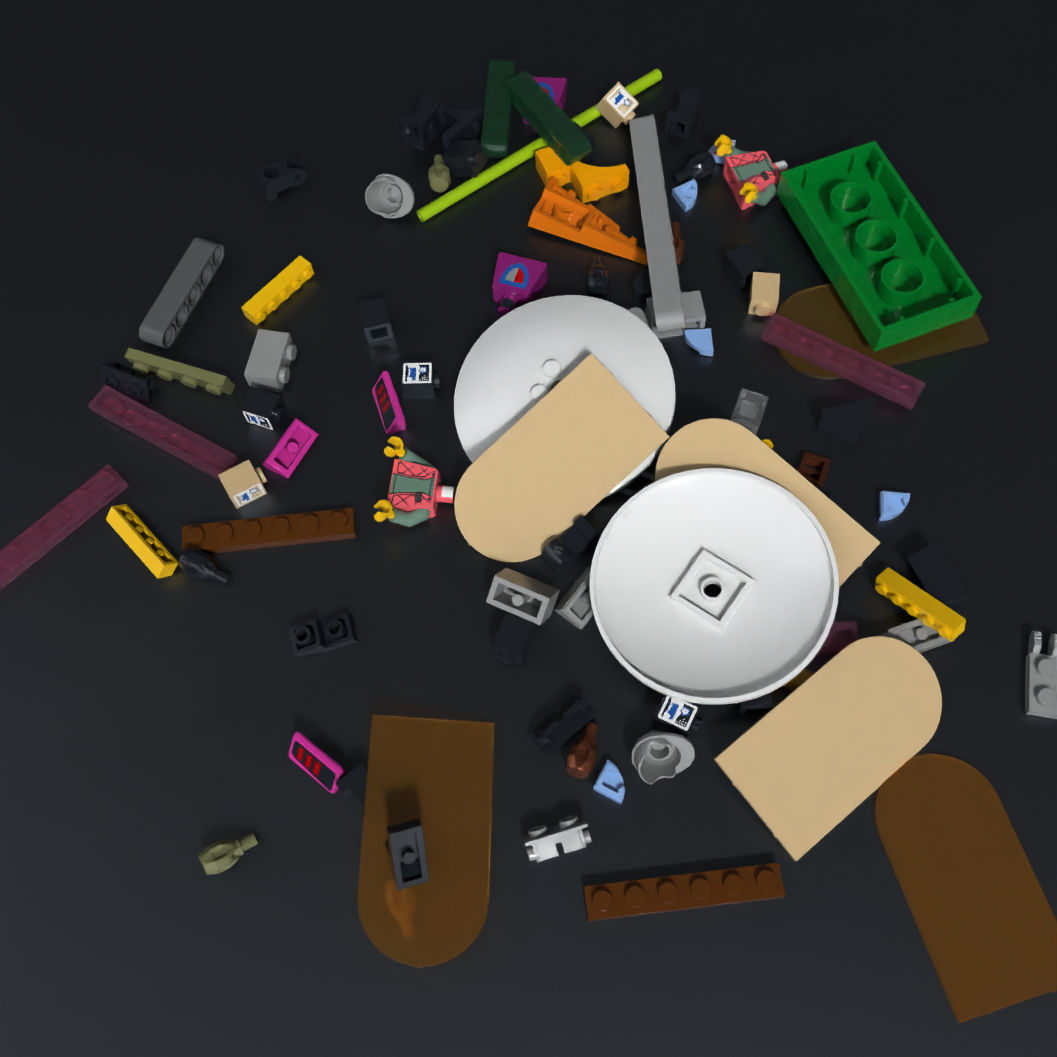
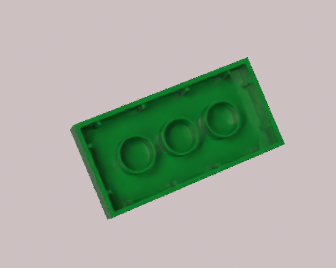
M876 141L781 172L776 194L874 352L973 317L982 298L981 294Z

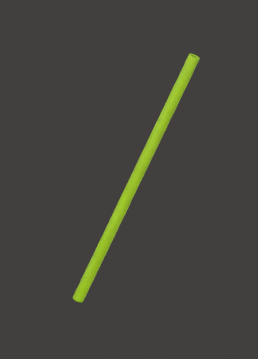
M656 68L624 88L632 96H635L662 80V74ZM597 104L479 173L477 177L469 179L416 211L417 216L422 222L428 220L535 156V151L555 144L556 133L574 121L583 127L602 116L595 108Z

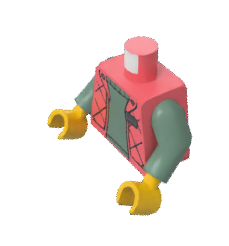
M721 135L714 145L719 147L717 154L725 156L722 175L741 210L754 204L760 206L767 205L777 192L781 172L788 170L787 163L784 160L772 163L765 151L750 152L739 150L733 146L729 137Z
M393 436L387 440L388 443L394 445L395 450L387 446L384 449L385 455L388 457L398 455V459H394L388 499L380 500L374 505V508L383 511H379L374 515L376 521L382 522L388 518L390 522L412 527L428 518L435 517L438 502L454 503L455 486L441 485L439 470L410 449H403L404 444L399 437Z

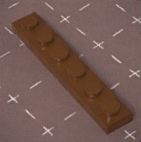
M352 507L182 526V553L186 548H196L207 554L356 538L355 511Z
M779 863L584 886L588 922L785 897Z

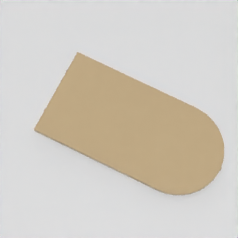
M591 353L467 468L457 486L454 501L455 516L459 529L467 540L468 545L488 558L501 562H521L535 558L542 554L544 548L552 540L558 538L571 528L575 520L582 515L585 516L670 436Z
M710 418L692 422L668 438L658 457L655 482L672 474L687 470L724 468L744 471L766 478L792 493L813 513L823 527L836 558L839 587L858 567L862 566V562L881 543L756 435L733 421Z
M874 636L854 641L841 649L717 755L714 760L773 833V836L777 838L793 860L797 861L929 742L938 727L942 712V695L938 679L927 659L916 649L900 640Z

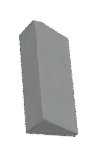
M588 566L554 607V610L560 616L579 629H583L594 615L590 598L591 566Z

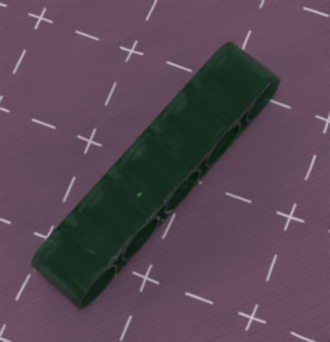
M489 60L481 147L487 158L507 157L515 75L514 60Z
M526 70L502 82V89L507 99L564 164L570 166L592 153L587 137Z

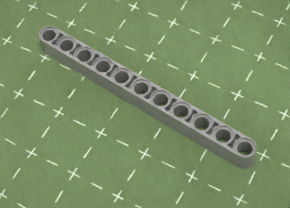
M654 114L630 119L629 125L655 320L658 333L686 328L656 123Z

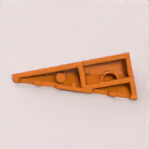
M554 176L551 177L544 188L542 197L532 211L528 223L529 227L644 265L648 264L647 253L638 246V240L632 236L629 239L619 231L620 226L593 205L583 204L576 198V192L572 189L566 191L558 185L559 179Z

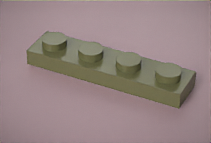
M129 347L125 354V358L133 364L132 368L144 374L152 371L157 373L156 375L168 381H172L173 378L179 379L182 384L191 388H196L199 385L215 395H221L222 392L232 395L235 384L227 376Z

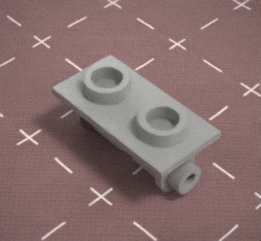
M572 815L560 819L558 825L549 828L546 825H539L529 829V834L523 835L525 846L532 844V847L526 848L529 860L540 862L559 856L555 844L560 842L562 843L564 853L585 848L586 844L592 841L588 829L582 831L583 828L588 827L584 817L578 818L577 815Z

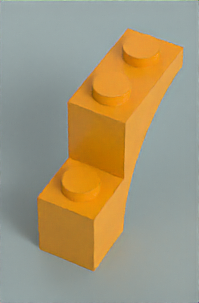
M559 143L535 151L536 170L545 187L552 176L559 179L558 185L560 186L571 182L583 204L596 201L612 193L621 192L629 186V169L626 164L611 167L587 165L570 157L561 148Z

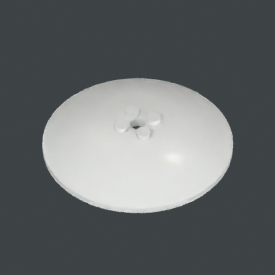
M582 295L553 296L529 302L512 310L492 324L480 336L465 358L459 372L454 394V418L458 437L464 451L473 463L591 353L612 373L615 379L642 408L652 416L656 423L669 434L675 412L676 392L673 370L663 345L653 331L636 315L612 302ZM664 443L605 497L618 492L638 478L656 458Z
M701 468L687 470L657 480L640 490L620 507L607 524L596 546L590 571V598L594 618L602 638L618 662L639 681L657 692L675 699L698 704L723 705L739 703L768 694L788 683L813 660L821 649L833 624L838 605L839 575L836 558L823 527L813 513L798 498L780 485L752 473L735 469ZM709 584H716L721 588V593L717 597H708L704 593V588Z

